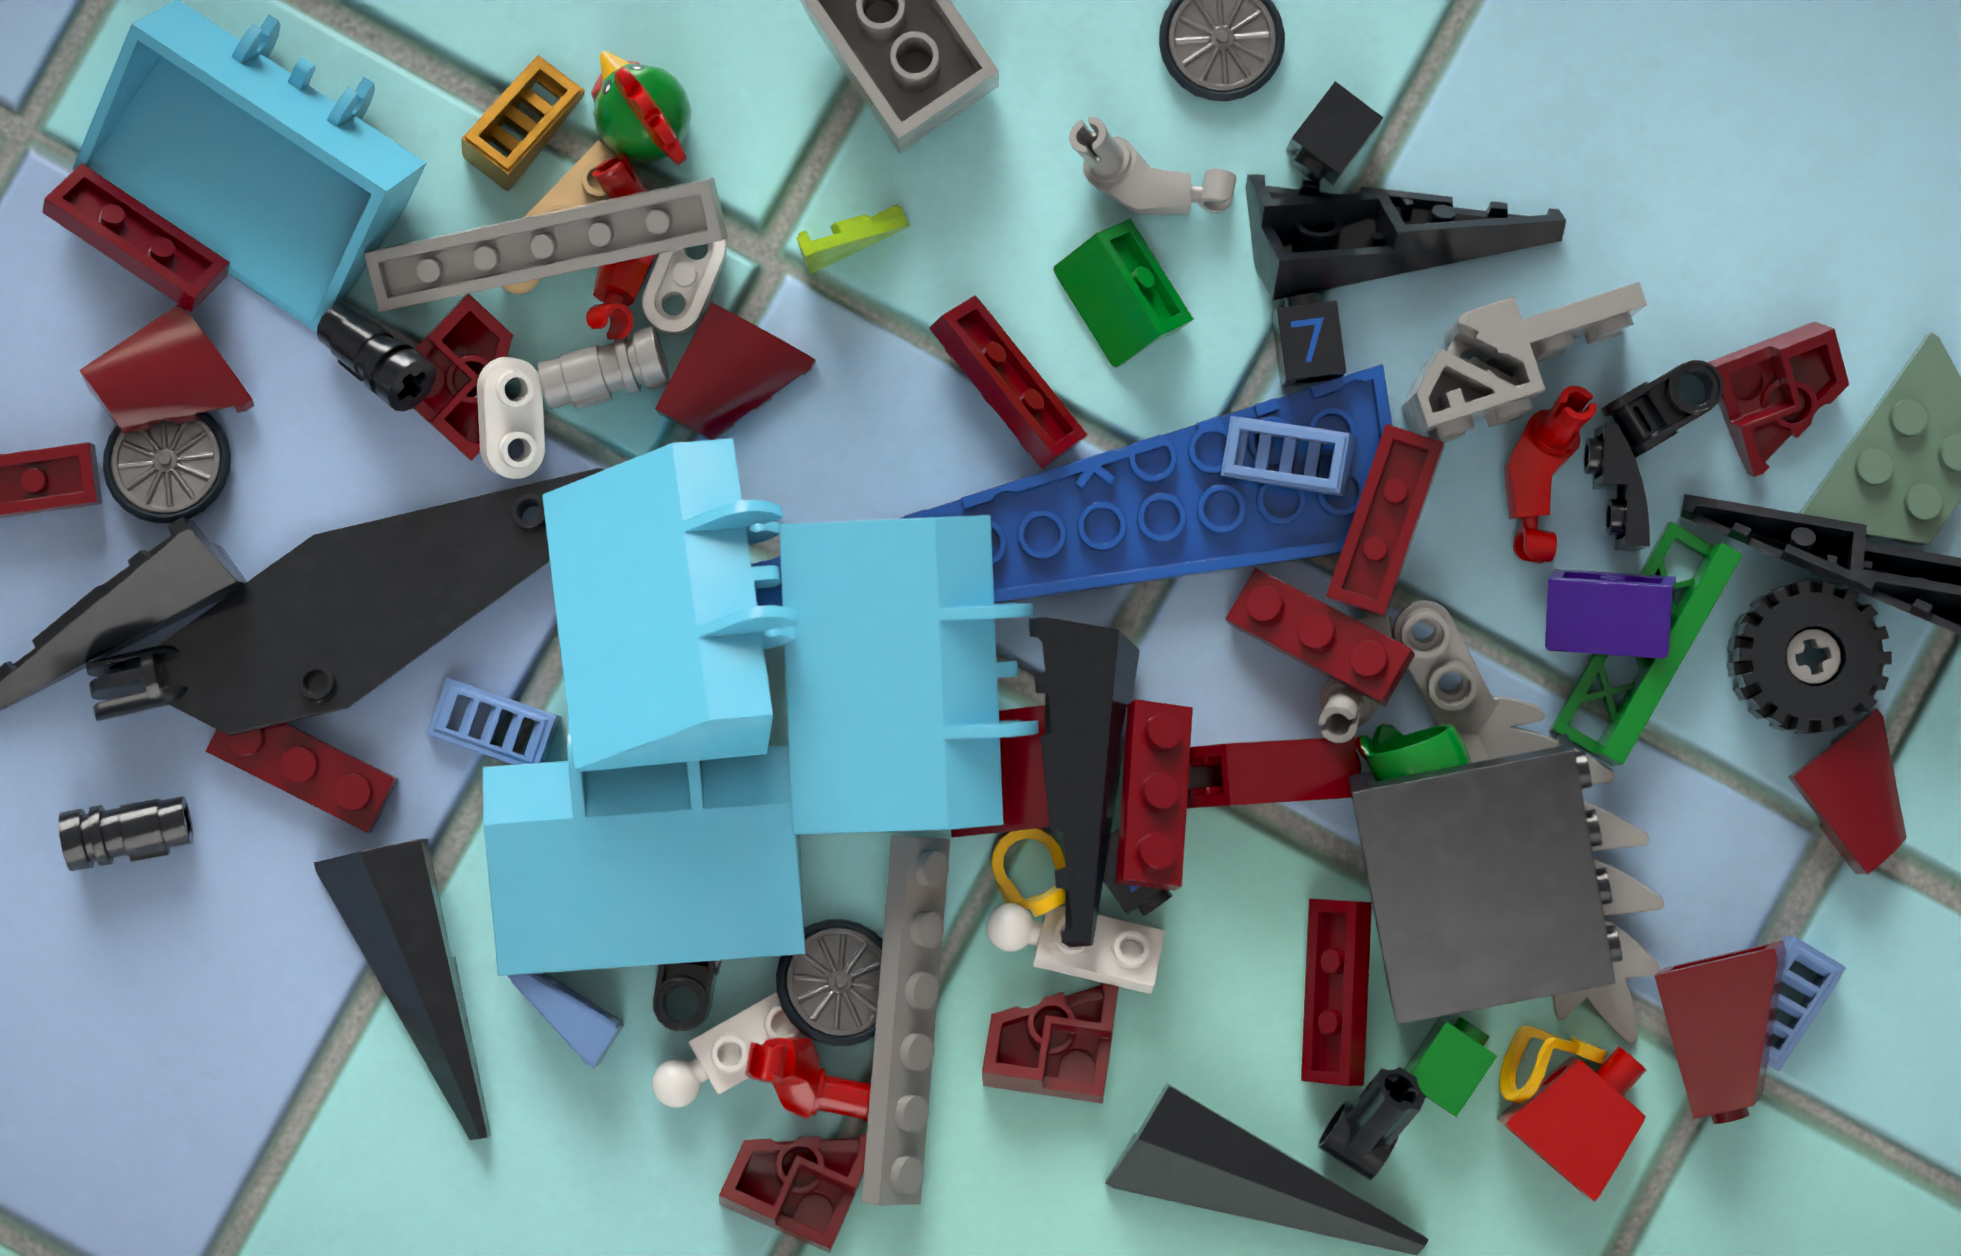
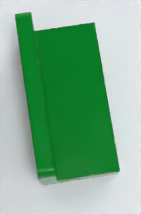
M1131 218L1096 233L1053 267L1054 274L1113 367L1125 364L1152 343L1179 331L1194 320Z

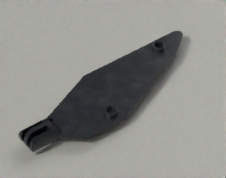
M596 468L314 534L158 646L86 662L87 674L98 677L89 683L91 697L97 700H107L93 706L96 721L170 705L232 736L347 709L550 562L542 495L605 469ZM532 506L541 508V514L535 521H522V515L527 508Z

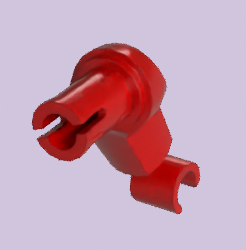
M624 153L605 160L592 173L609 199L648 191ZM657 254L598 267L592 295L603 302V304H595L586 313V321L591 329H604L608 323V318H610V327L607 331L608 339H623L630 334L634 321L628 306L634 303Z
M1566 387L1551 409L1540 410L1533 414L1504 465L1509 520H1521V527L1517 530L1513 541V551L1521 560L1542 564L1543 562H1551L1555 557L1557 536L1554 532L1538 529V517L1550 515L1552 476L1577 451L1581 442L1579 431L1596 413V402L1590 403L1583 411L1588 402L1594 398L1592 393L1583 387Z
M772 1038L766 1040L762 1045L756 1042L750 1043L745 1075L754 1080L772 1082L785 1110L809 1119L810 1115L816 1116L819 1110L860 1118L868 1122L871 1082L869 1084L825 1075V1068H820V1057L816 1046L810 1038Z

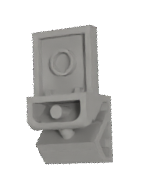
M1640 282L1525 319L1521 317L1514 296L1463 313L1444 334L1443 338L1446 346H1448L1447 351L1440 348L1424 364L1401 407L1409 431L1445 443L1466 435V431L1475 428L1474 421L1486 418L1488 427H1494L1522 417L1523 413L1533 409L1531 400L1546 390L1537 362L1564 353V348L1576 344L1575 338L1585 336L1587 344L1591 345L1622 334L1623 329L1633 326L1632 316L1647 306ZM1460 356H1463V357L1469 359V361L1467 362V361L1461 359Z

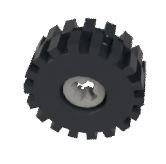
M1810 580L1770 590V593L1759 596L1749 604L1751 609L1747 613L1741 614L1734 624L1735 627L1739 628L1736 636L1729 638L1727 651H1733V662L1727 664L1728 676H1736L1739 687L1733 689L1739 700L1748 701L1752 706L1748 711L1755 718L1768 720L1771 722L1770 727L1780 731L1790 730L1794 731V734H1810L1833 731L1835 728L1848 726L1859 720L1857 715L1861 712H1868L1878 702L1873 698L1876 691L1885 690L1889 677L1882 676L1884 666L1892 665V651H1883L1882 640L1889 638L1886 626H1876L1872 618L1878 615V612L1871 604L1861 605L1857 601L1860 594L1850 588L1842 590L1835 588L1836 583L1824 580L1810 582ZM1810 640L1813 649L1823 648L1822 651L1825 654L1824 660L1817 663V673L1813 675L1809 666H1798L1796 662V654L1804 651L1803 641Z

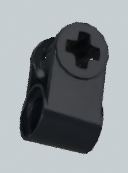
M1691 360L1680 364L1650 383L1644 382L1600 410L1605 417L1612 416L1627 439L1634 457L1637 458L1677 434V430L1714 408L1719 403L1723 394V381L1720 373L1713 365L1702 360ZM1682 375H1693L1703 383L1705 397L1700 405H1689L1679 397L1677 383Z
M722 960L658 965L653 997V1011L657 1020L664 1027L673 1031H689L701 1026L705 1022L712 1008L716 976L719 974ZM679 986L691 988L699 999L697 1013L686 1022L675 1020L667 1010L666 1001L668 995Z

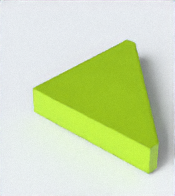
M894 205L872 217L863 214L835 222L830 226L834 235L811 241L805 230L800 232L796 239L801 256L810 274H813L910 227V224L901 206Z

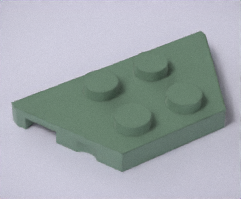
M1930 333L1923 338L1801 509L1800 514L1867 525L1866 537L1892 539L1894 542L1917 546H1926L1932 542L1961 501V377L1938 336Z

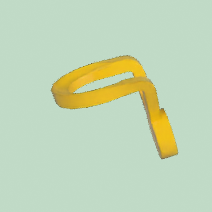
M1041 828L1010 831L999 838L992 851L991 859L993 875L1005 903H1015L1027 910L1031 909L1034 917L1045 914L1065 903V889L1056 888V884L1045 893L1027 899L1023 898L1006 875L1003 866L1004 855L1008 848L1016 841L1026 838L1035 839L1043 843L1050 851L1056 870L1066 867L1065 856L1059 843L1050 833Z
M1521 1026L1516 1030L1503 1059L1499 1078L1501 1095L1505 1100L1523 1104L1528 1101L1538 1090L1544 1078L1554 1048L1579 1055L1600 1064L1604 1063L1608 1051L1574 1037H1570L1568 1041L1534 1026ZM1535 1037L1545 1041L1539 1050L1535 1067L1528 1082L1518 1090L1515 1082L1516 1071L1529 1040Z

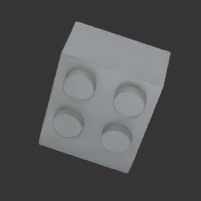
M800 0L820 37L899 153L999 87V70L951 0Z

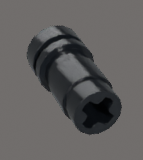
M349 303L334 305L321 317L316 333L318 340L331 350V353L338 358V363L359 381L364 382V385L395 411L404 412L414 408L430 393L436 377L434 364L404 340L394 339L391 334L366 314L357 311Z
M184 796L166 800L153 799L120 805V808L105 810L103 805L90 807L88 814L83 809L60 812L58 825L61 848L66 865L70 871L93 868L94 861H97L100 866L113 864L115 857L126 855L130 857V862L166 856L170 854V847L193 843L192 820L189 806Z

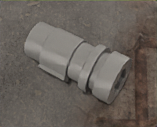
M654 326L633 331V338L630 339L627 336L623 339H614V343L583 348L561 354V357L538 363L542 390L550 409L573 403V407L578 410L612 401V393L627 389L629 394L641 392V385L646 384L648 389L668 385L670 381L664 350Z

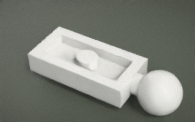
M1006 903L995 908L989 915L986 925L987 935L992 944L998 949L1014 952L1023 949L1028 944L1037 946L1033 967L1148 994L1152 993L1155 985L1166 930L1098 915L1093 946L1069 948L1062 943L1061 932L1065 931V906H1058L1045 913L1043 922L1033 920L1032 915L1026 908L1015 903Z
M776 991L688 1041L697 1058L690 1062L682 1059H671L662 1063L653 1075V1092L662 1104L672 1108H681L689 1105L696 1099L701 1083L709 1079L717 1095L749 1078L745 1075L751 1042L762 1045L766 1040L772 1038L809 1037L802 1034L789 1021L781 1008Z

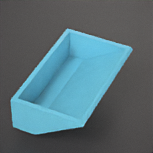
M175 0L131 24L72 170L74 171L81 163L229 261L228 274L317 333V326L321 317L334 305L343 303L367 267L364 253L380 248L404 212L427 163L362 121L375 91L374 83L366 77L362 78L355 90L348 86L335 103L309 86L316 69L313 63L301 57L295 64L292 73H289L268 59L279 37L281 27L279 20L270 14L260 28L252 23L241 40H239L182 1Z
M733 438L671 443L543 494L574 770L584 772L767 754L773 711L764 649L781 646L796 639L795 627L791 625L799 623L797 611L788 607L774 605L757 606L755 589L776 587L780 585L781 579L779 567L775 565L752 567L749 545L764 542L779 535V523L773 521L783 518L782 506L770 501H742Z
M990 515L779 524L782 605L797 611L799 623L791 625L795 627L796 639L784 644L793 835L949 830L1003 825L1000 737L1037 734L1038 721L999 720L997 678L1018 676V661H996L995 618L1034 616L1033 603L994 604Z
M568 727V761L483 767V825L498 976L805 954L800 834L793 835L789 745L768 747L767 754L579 772L574 770L570 729Z

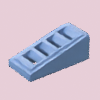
M1231 416L1221 476L1346 497L1356 437L1346 432ZM1249 432L1260 434L1254 468L1244 467ZM1274 436L1284 438L1279 471L1269 470ZM1299 441L1309 442L1303 475L1293 474ZM1324 445L1334 446L1328 479L1318 478Z
M446 677L426 734L513 765L546 763L562 716ZM460 694L470 699L457 732L447 727ZM483 702L492 705L481 738L478 739L470 736ZM506 710L514 714L501 747L492 744L503 711ZM525 718H529L536 722L525 754H521L514 750Z
M1785 935L1782 938L1786 949L1782 982L1805 996L1799 1005L1779 993L1777 1007L1793 1017L1788 1026L1775 1019L1773 1033L1779 1036L1780 1039L1775 1048L1773 1046L1770 1048L1768 1066L1776 1071L1781 1070L1846 969L1844 965L1798 938ZM1794 961L1817 973L1812 983L1789 970Z
M546 973L507 975L512 984L587 1065L594 1069L602 1062L624 1026L621 1024L622 1020Z

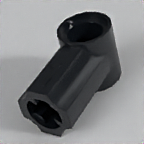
M1401 1067L1395 1070L1381 1068L1353 1104L1345 1101L1339 1107L1325 1128L1319 1140L1318 1148L1366 1179L1372 1180L1387 1161L1399 1135L1422 1108L1426 1096L1420 1090L1417 1078Z

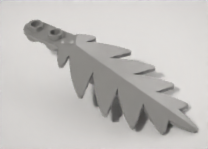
M1421 600L1410 603L1399 612L1393 626L1394 639L1412 648L1415 653L1408 668L1438 723L1436 726L1452 724L1465 742L1472 763L1559 746L1558 740L1534 731L1515 727L1543 720L1545 717L1544 711L1540 707L1523 700L1491 695L1452 617L1443 606L1433 601ZM1422 620H1427L1434 624L1432 634L1426 638H1418L1412 634L1414 625ZM1455 672L1461 676V681L1456 688L1446 690L1439 686V681L1444 674ZM1586 754L1592 784L1614 781L1615 774L1611 768ZM1584 801L1585 811L1595 809L1602 837V845L1592 847V851L1648 844L1649 837L1646 832L1625 819ZM1594 858L1596 869L1606 868L1612 893V903L1602 905L1604 916L1661 910L1664 907L1662 897L1646 885L1623 871ZM1604 918L1606 926L1615 925L1611 921ZM1615 925L1623 958L1622 961L1612 963L1616 984L1552 995L1556 1016L1559 1019H1565L1588 998L1602 1018L1621 1037L1632 1044L1638 1040L1637 1021L1626 979L1656 975L1660 972V966L1644 947Z

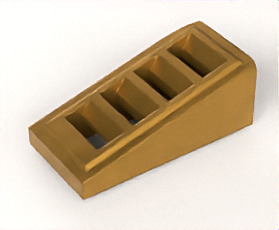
M537 55L461 138L462 156L488 178L508 191L524 174L585 95V90ZM535 83H538L559 100L552 106L533 92L531 88ZM520 102L542 117L538 124L516 108ZM507 121L526 137L520 142L501 127ZM492 141L509 156L506 158L488 143Z

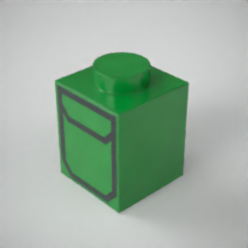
M1459 1016L1454 1025L1438 1018L1404 1070L1417 1078L1418 1086L1426 1098L1457 1117L1497 1058V1055L1484 1047L1490 1037Z

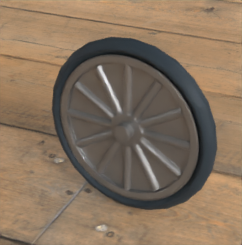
M1172 0L1165 10L1160 24L1159 47L1162 60L1169 74L1182 88L1195 96L1210 101H1232L1244 98L1258 91L1272 78L1280 65L1284 53L1285 31L1282 18L1271 0Z
M208 412L197 413L198 420L180 424L171 421H161L154 424L150 429L125 434L115 426L108 437L104 449L103 473L111 495L125 511L141 520L152 523H174L180 517L186 519L193 518L204 512L216 501L227 482L230 472L231 453L224 431Z
M827 919L813 923L804 928L805 954L786 955L779 958L776 972V990L781 1008L789 1021L802 1034L816 1042L830 1046H852L866 1042L875 1036L883 939L866 926L845 919Z

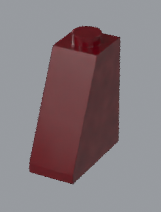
M1355 736L1344 743H1335L1326 738L1190 747L1187 808L1352 798L1348 776L1361 773V761L1356 752Z
M1783 940L1665 967L1654 976L1693 1119L1711 1115L1713 1124L1736 1121L1749 1116L1748 1107L1754 1106L1763 1096L1786 957Z

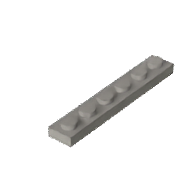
M712 177L374 249L364 253L378 311L383 312L722 241L728 235L715 180Z
M891 835L861 1203L878 1206L921 1204L931 1069L934 1055L936 1008L939 994L941 947L944 932L946 886L949 871L950 839Z

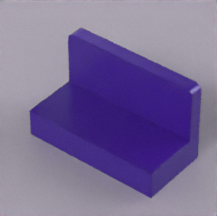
M1554 569L1548 578L1546 649L1559 652L1666 658L1670 646L1671 612L1675 602L1676 577Z

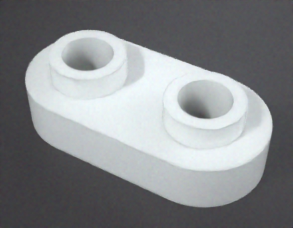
M725 239L707 243L708 252L700 260L690 259L686 255L687 248L659 254L642 298L644 313L657 330L669 335H679L692 330L699 323L726 259L727 244ZM679 295L685 299V308L678 315H669L664 311V302L670 296Z
M500 357L492 360L482 369L477 381L480 453L485 465L495 474L509 479H521L534 473L541 465L545 455L542 386L537 370L530 363L513 357ZM517 378L521 383V392L518 397L509 400L505 394V385L510 379ZM520 438L524 444V452L521 457L512 460L508 455V446L511 441Z

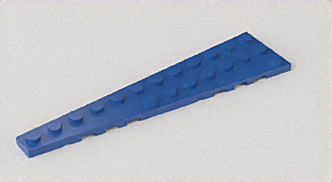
M1380 364L1311 386L1308 389L1254 404V406L1223 416L1219 415L1164 435L1147 438L1123 448L1112 449L980 491L931 509L914 512L899 519L990 515L994 604L1341 554L1385 425L1393 426L1384 366ZM1237 416L1350 433L1355 436L1356 445L1347 496L1317 493L1221 476L1230 417ZM1249 432L1244 467H1255L1260 434ZM1274 436L1269 470L1279 471L1284 438ZM1299 441L1293 474H1304L1309 442ZM1323 446L1318 478L1328 479L1334 446ZM780 556L751 564L752 567L775 565L779 567L781 579ZM782 582L776 587L755 589L757 606H783Z

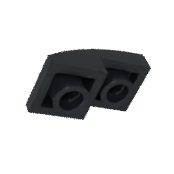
M1604 423L1594 430V438L1586 439L1583 459L1585 474H1593L1592 489L1616 490V499H1609L1606 508L1607 535H1615L1614 550L1639 551L1650 546L1649 515L1642 477L1629 443L1618 424Z

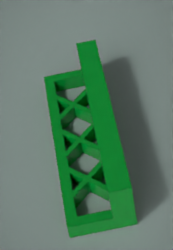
M1672 521L1667 523L1639 574L1655 575L1656 573L1659 576H1667L1663 559L1674 541L1699 554L1703 559L1691 579L1676 583V590L1684 587L1686 589L1678 603L1675 605L1674 602L1672 607L1668 656L1663 659L1636 657L1639 671L1632 683L1610 688L1604 667V662L1608 655L1592 654L1549 729L1557 735L1566 734L1572 744L1610 766H1620L1626 761L1743 556L1742 553L1723 542L1711 545ZM1597 676L1601 691L1587 694ZM1627 691L1616 709L1612 695ZM1603 697L1609 723L1597 742L1569 726V723L1581 703Z

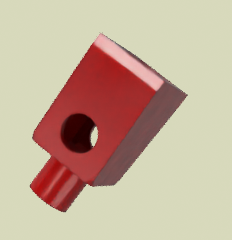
M1619 1046L1596 1072L1582 1060L1572 1056L1543 1078L1538 1090L1528 1101L1523 1104L1513 1103L1501 1113L1497 1120L1578 1191L1595 1202L1603 1192L1644 1123L1646 1116L1624 1096L1647 1070Z

